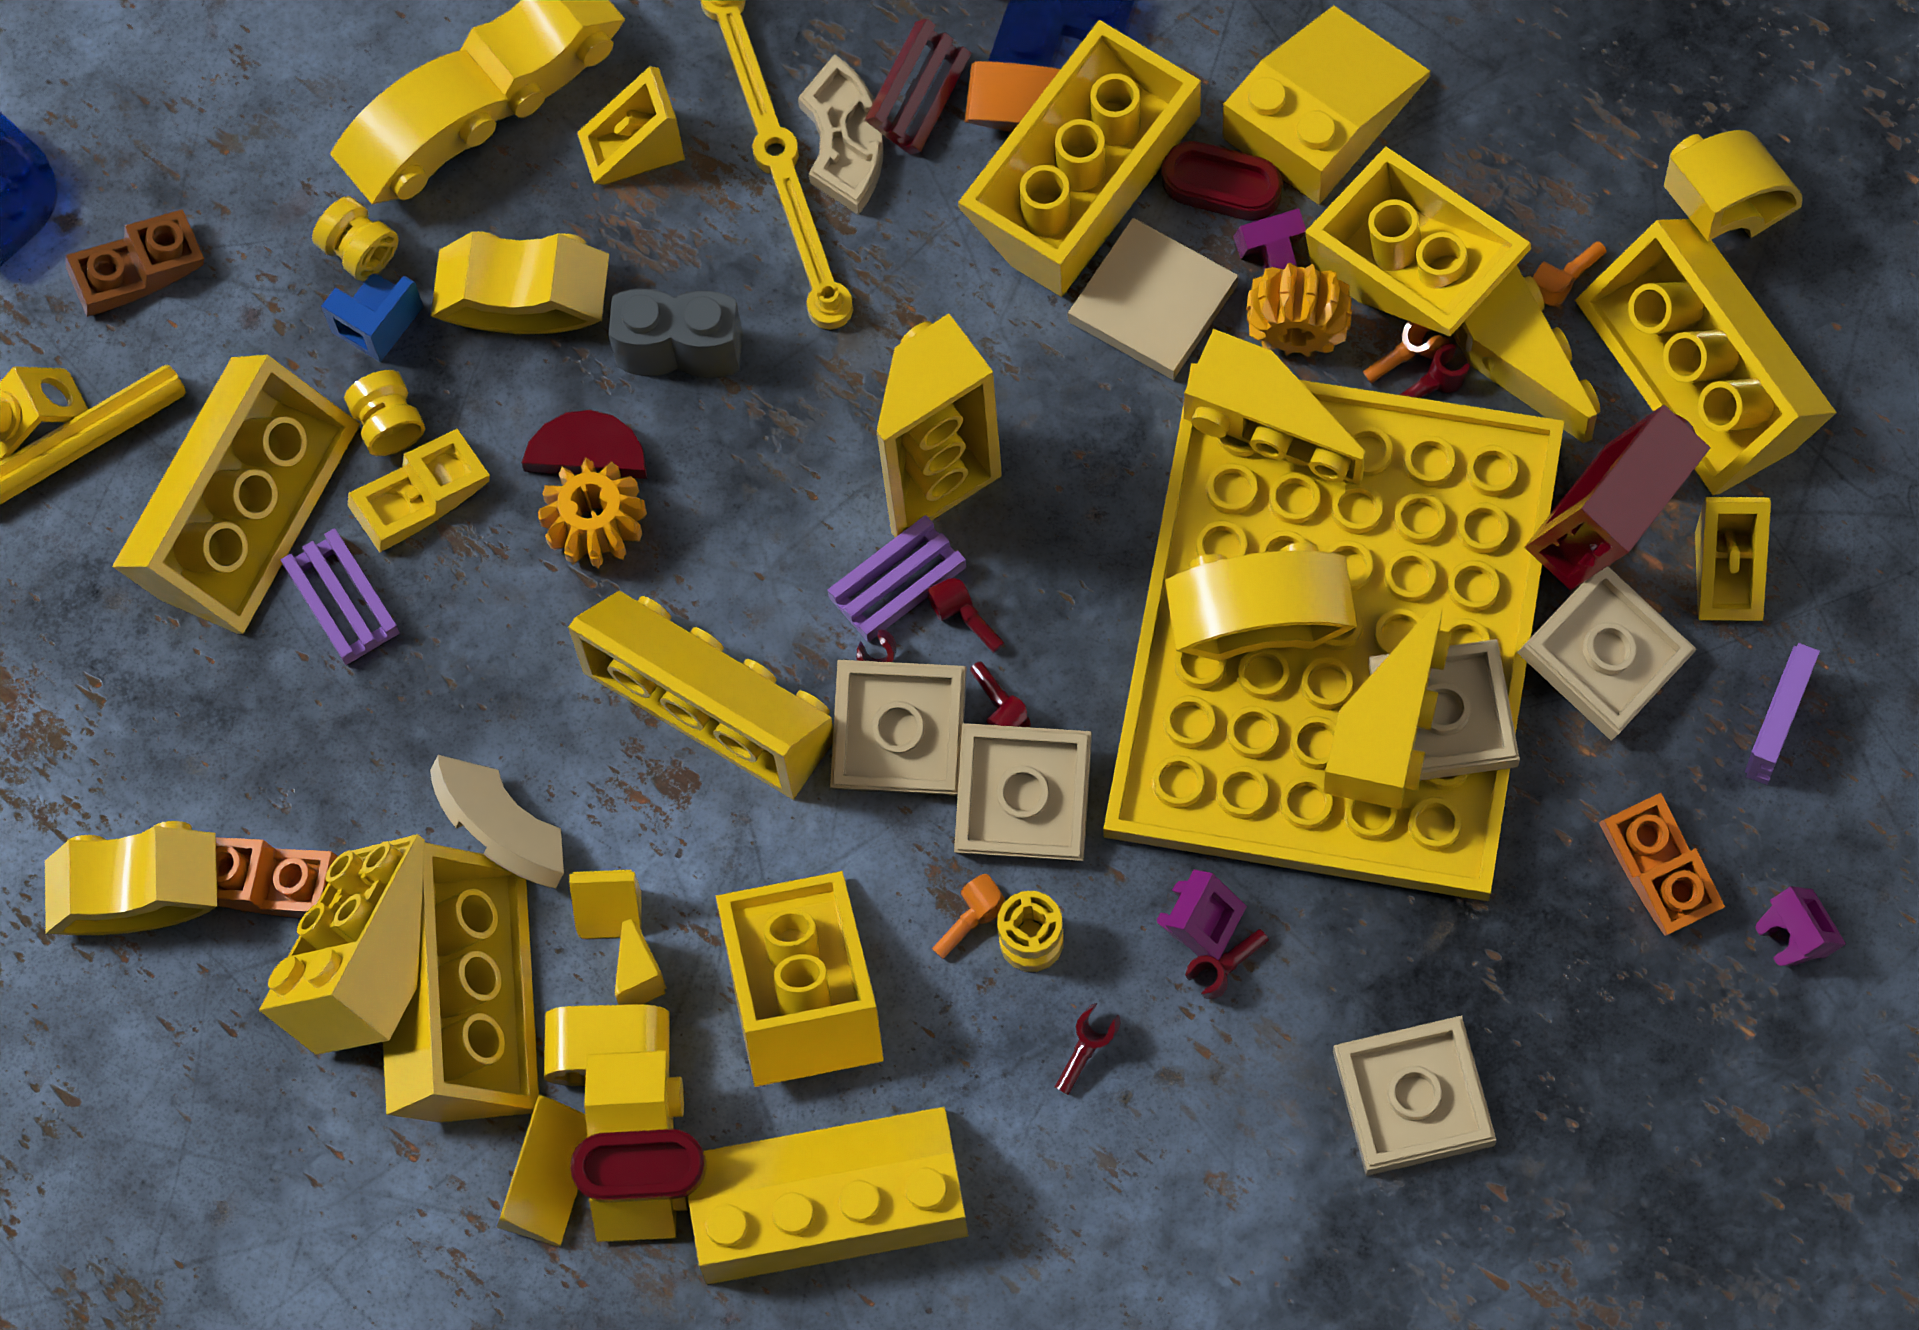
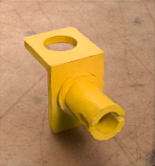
M14 366L0 381V461L12 455L41 422H68L89 410L74 380L66 369ZM41 383L50 384L61 391L66 398L67 406H59L48 399L42 390Z

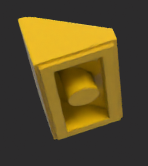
M538 1095L496 1228L558 1247L561 1246L578 1191L571 1176V1158L576 1147L588 1137L586 1115L552 1098Z

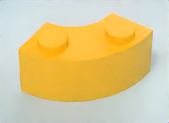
M520 0L511 10L493 21L473 27L460 50L465 49L508 98L497 120L514 114L519 118H524L538 110L545 98L565 86L587 66H594L603 61L610 54L613 48L611 39L617 33L625 18L610 0Z
M465 49L455 51L414 69L379 94L347 127L336 142L330 155L371 204L396 199L406 200L417 195L427 184L428 178L446 161L465 149L484 143L495 131V121L508 98Z
M1734 130L1703 139L1700 134H1694L1680 142L1670 153L1664 187L1707 241L1725 232L1743 228L1752 238L1801 208L1802 194L1752 132Z
M472 231L439 250L431 317L469 328L514 334L557 333L593 325L602 321L609 253L587 245L586 241L577 235L558 233L542 239L512 240L502 239L488 232Z
M1311 542L1293 543L1283 547L1280 551L1254 553L1227 558L1220 554L1203 555L1189 563V570L1165 579L1175 647L1178 652L1223 661L1242 653L1266 648L1295 647L1312 649L1357 627L1345 555L1318 551L1317 545Z
M161 822L140 834L120 839L106 840L96 835L75 836L70 838L45 860L46 934L111 935L147 931L189 921L217 907L215 833L192 830V826L186 822Z
M666 1050L587 1054L584 1108L588 1137L608 1132L674 1129L673 1117H683L684 1114L682 1077L669 1076ZM688 1196L679 1199L610 1203L597 1202L589 1198L597 1242L676 1238V1211H687L689 1207Z

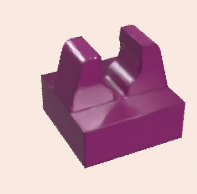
M1300 208L1241 225L1233 237L1240 259L1258 254L1264 271L1265 268L1270 267L1285 269L1288 263H1292L1297 267L1291 244L1301 240L1305 235L1306 227Z
M1194 869L1188 880L1179 881L1174 885L1172 891L1179 898L1171 914L1160 913L1157 923L1173 938L1190 948L1197 956L1208 955L1219 961L1247 906L1213 873Z
M1790 886L1769 900L1772 906L1756 924V930L1760 936H1770L1781 928L1787 929L1791 935L1788 947L1773 957L1777 965L1795 966L1816 958H1826L1846 945L1816 893L1810 888Z

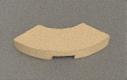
M834 54L798 97L799 108L815 123L820 135L819 156L809 172V178L812 185L859 215L869 201L880 176L883 160V137L879 131L864 121L874 102L866 84L846 62Z
M438 755L430 770L431 781L440 806L455 828L464 826L478 841L487 847L484 855L499 866L524 879L556 889L564 874L561 828L538 820L518 806L503 787L499 770Z

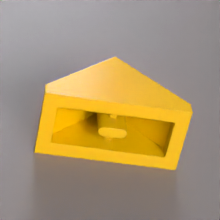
M649 66L577 132L594 184L605 185L685 160L677 119L660 70L657 67Z
M1769 497L1704 498L1695 530L1699 620L1763 621L1771 500Z

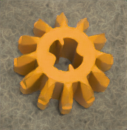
M1288 263L1285 269L1265 268L1263 276L1253 279L1252 288L1248 292L1246 310L1248 311L1249 336L1262 341V347L1283 350L1286 356L1293 352L1302 353L1306 357H1310L1313 351L1333 352L1335 345L1346 341L1347 330L1351 326L1352 299L1350 297L1349 284L1342 280H1337L1336 272L1331 270L1322 272L1315 270L1313 264L1306 268L1296 267L1292 263Z
M587 458L583 462L582 473L577 475L561 466L559 477L562 486L544 485L542 494L548 505L539 509L538 518L542 527L549 529L545 535L549 547L553 550L565 548L566 560L571 562L572 565L576 564L586 553L589 554L592 565L598 569L603 562L602 553L611 551L615 557L623 560L626 555V549L622 540L640 541L643 534L641 526L637 521L644 519L647 511L644 500L636 497L639 493L638 484L632 476L620 479L619 468L612 461L599 473H596L593 462ZM593 509H603V512L597 516ZM588 511L592 518H583L582 515Z

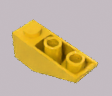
M1516 265L1453 333V336L1471 367L1544 417L1563 420V430L1582 443L1592 440L1597 414L1600 413V404L1596 392L1587 379L1579 381L1570 364L1572 352L1564 333L1559 327L1551 329L1542 313V310H1544V300L1536 281L1531 276L1523 277Z
M1216 329L1212 330L1184 392V419L1191 421L1196 429L1209 436L1222 438L1229 435L1250 443V446L1257 453L1267 458L1282 460L1287 457L1308 465L1313 473L1328 481L1342 482L1345 479L1360 485L1363 478L1366 451L1272 350Z
M1433 605L1339 710L1325 770L1323 793L1401 809L1405 788L1418 790L1426 752L1414 750L1418 728L1431 730L1439 692L1427 690L1432 668L1444 670L1452 632L1440 630L1443 607Z

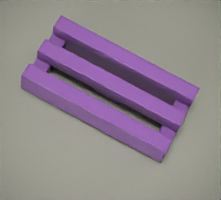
M924 515L827 589L828 596L863 638L870 642L877 636L880 629H887L928 597L930 587L948 578H953L966 568V560L958 550L955 552L950 547V541L942 532L939 534L934 528V523L927 515ZM924 541L927 542L926 545H924L922 548H920L918 551L912 554L909 558H907L905 561H903L901 564L895 567L892 571H890L888 574H886L884 577L878 580L875 584H873L871 587H869L867 590L861 593L854 600H849V598H851L854 594H856L858 591H860L862 588L868 585L871 581H873L875 578H877L879 575L885 572L888 568H890L892 565H894L896 562L902 559L905 555H907L921 543H923ZM936 556L943 560V562L871 617L866 619L862 615L864 611L889 592L897 589L910 576Z
M334 528L324 534L326 539L316 545L314 541H311L302 547L303 553L296 557L289 554L282 558L281 562L346 666L397 636L400 632ZM332 554L336 555L379 623L380 628L370 632L325 559ZM314 566L360 640L351 645L347 643L303 571Z
M1801 643L1793 647L1745 769L1747 778L1768 785L1820 652L1819 650Z

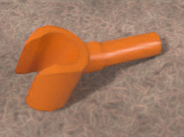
M1595 242L1572 262H1569L1563 270L1545 261L1542 262L1536 270L1533 279L1541 291L1544 303L1552 307H1559L1563 304L1574 281L1580 277V274L1606 254L1605 246L1601 242Z
M1408 321L1402 332L1403 341L1395 346L1394 350L1362 372L1372 384L1416 354L1433 359L1438 348L1450 344L1449 339L1442 335H1437L1423 344L1424 335L1431 329Z
M982 874L974 878L962 888L961 896L970 909L963 913L958 921L931 948L942 959L955 948L971 929H974L979 923H987L998 917L1005 898L988 874Z

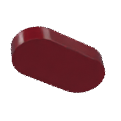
M1187 141L1174 146L1163 160V187L1173 200L1181 204L1246 221L1266 218L1280 204L1282 197V178L1280 172L1270 161L1264 158L1203 142Z
M676 1129L594 1134L584 1139L576 1147L570 1163L571 1176L577 1188L588 1198L603 1203L683 1198L693 1193L701 1185L707 1169L706 1156L700 1144L690 1134Z

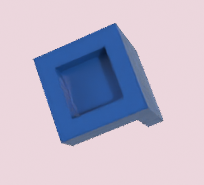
M376 273L371 274L353 297L335 287L321 305L331 333L380 363L424 307L416 283L413 280L403 276L395 285Z

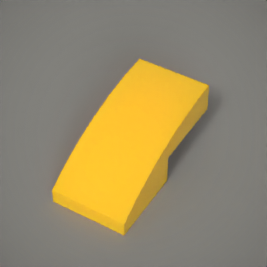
M455 429L405 453L401 468L349 492L347 506L380 553L421 531L459 506L489 482L490 474L460 431Z

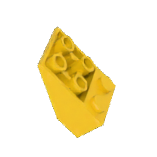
M419 834L392 841H384L380 844L352 851L348 850L339 855L326 873L328 884L317 904L304 914L298 924L297 933L299 937L290 954L275 967L269 977L268 987L270 990L259 1011L315 1055L389 1041L418 987L425 839Z

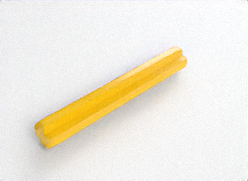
M170 365L161 366L0 461V505L182 398L186 391L176 371Z

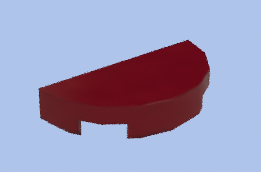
M593 410L566 412L545 423L529 440L521 462L524 472L559 474L562 466L571 470L574 475L582 473V465L586 458L593 462L596 473H599L612 461L618 466L620 477L632 476V478L647 479L644 451L632 429L613 415Z

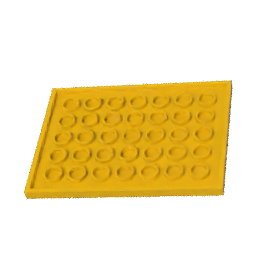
M1191 363L1188 383L1197 366L1195 363ZM1300 380L1366 451L1363 478L1360 485L1345 479L1342 482L1328 481L1313 473L1308 465L1287 457L1282 460L1267 458L1257 453L1250 446V443L1229 435L1218 438L1204 434L1196 429L1191 421L1184 419L1183 404L1103 828L1104 838L1489 901L1510 768L1421 780L1418 790L1405 788L1401 809L1323 793L1325 770L1339 710L1370 677L1369 657L1390 654L1433 605L1443 607L1440 630L1452 632L1449 646L1497 639L1516 735L1527 664L1517 652L1531 638L1542 564L1524 547L1550 515L1564 421ZM1298 542L1314 543L1317 545L1318 551L1345 555L1357 621L1356 628L1312 649L1295 647L1266 648L1242 653L1223 661L1176 651L1165 579L1189 570V563L1193 559L1209 554H1220L1227 558L1254 553L1280 551L1283 547Z

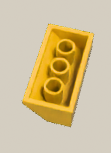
M1098 20L958 201V208L1011 267L1063 297L1161 168L1163 160L1170 150L1180 143L1199 118L1201 80L1101 20Z
M1690 219L1656 220L1575 299V302L1651 409L1655 411L1664 404L1674 414L1686 419L1693 426L1695 433L1711 447L1695 467V471L1712 495L1723 493L1793 453L1837 413L1713 241H1707Z
M949 313L934 323L925 321L916 325L904 335L900 344L894 348L876 431L890 528L895 538L924 515H927L932 521L1002 476L993 371Z
M269 355L231 357L112 567L159 600L236 634H244L282 566L281 559L288 555L360 423Z
M619 590L574 618L568 629L583 674L792 800L795 799L833 744L834 728L832 718L829 716L830 710L822 701L802 690H799L796 695L775 684L777 681L776 677L763 665L751 659H745L743 663H740L723 652V645L711 634L697 627H693L688 632L670 621L672 618L670 613L648 597L640 596L638 601Z
M425 843L418 987L390 1040L383 1042L386 1115L433 1122H450L533 1113L539 1095L527 883L526 879L504 869L484 854Z
M945 1106L705 1150L707 1162L705 1177L701 1185L688 1195L698 1263L706 1285L968 1237Z

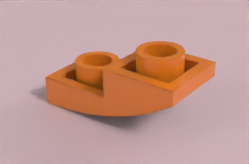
M975 61L971 65L965 123L1013 132L1061 69L1017 63Z
M1662 793L1654 795L1599 822L1629 881L1664 936L1725 907L1697 849L1695 848L1690 851Z
M216 837L217 906L275 916L302 918L320 899L328 884L326 873L338 856L332 851L275 849L262 839Z

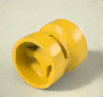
M346 196L334 202L324 211L314 227L312 241L326 255L340 257L343 268L355 279L363 282L371 274H378L386 267L398 247L399 237L385 223L370 220L367 208L355 198Z
M382 370L364 376L353 383L344 395V400L352 417L363 424L361 436L369 453L374 456H387L407 449L422 437L426 429L417 408L407 404V387L400 373L395 370Z
M1038 891L1019 892L1003 903L998 913L997 928L999 945L1004 959L1014 968L1024 972H1039L1049 968L1059 959L1063 950V920L1058 904L1048 895Z

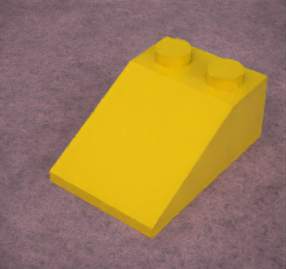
M1333 5L1261 60L1223 104L1222 138L1245 154L1270 161L1280 172L1283 181L1320 205L1430 77V70Z
M1386 146L1305 231L1310 262L1314 265L1315 270L1320 272L1329 270L1336 272L1337 280H1342L1349 284L1350 296L1353 299L1447 336H1451L1531 250V243Z
M843 871L716 895L754 1087L884 1061L877 1007Z

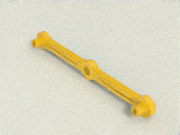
M700 0L705 15L719 22L758 134L752 145L755 163L759 169L767 174H771L811 286L812 290L807 298L808 316L819 328L827 330L838 329L851 319L853 313L852 296L846 287L834 282L794 168L799 157L797 139L792 132L779 125L741 17L745 0ZM775 143L785 147L783 153L777 156L769 155L766 152V149Z

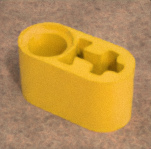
M645 1004L565 1006L548 1010L545 1013L544 1079L558 1085L585 1086L587 1054L666 1050L669 1067L670 1012L663 1007Z

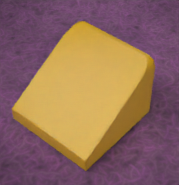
M632 870L573 872V874H569L575 928L579 938H621L622 923L629 919H632L633 922L636 921L642 931L641 889L635 872H632Z
M629 919L622 923L615 997L619 1005L645 1004L665 994L664 989H666V985L637 922Z

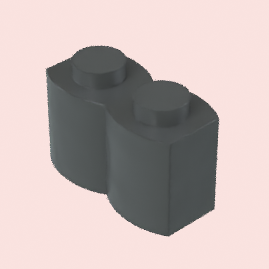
M631 289L612 296L609 339L616 365L621 370L635 375L657 376L679 369L689 375L702 378L725 377L740 371L743 331L737 301L733 297L714 291H693L674 298L664 292L652 289Z

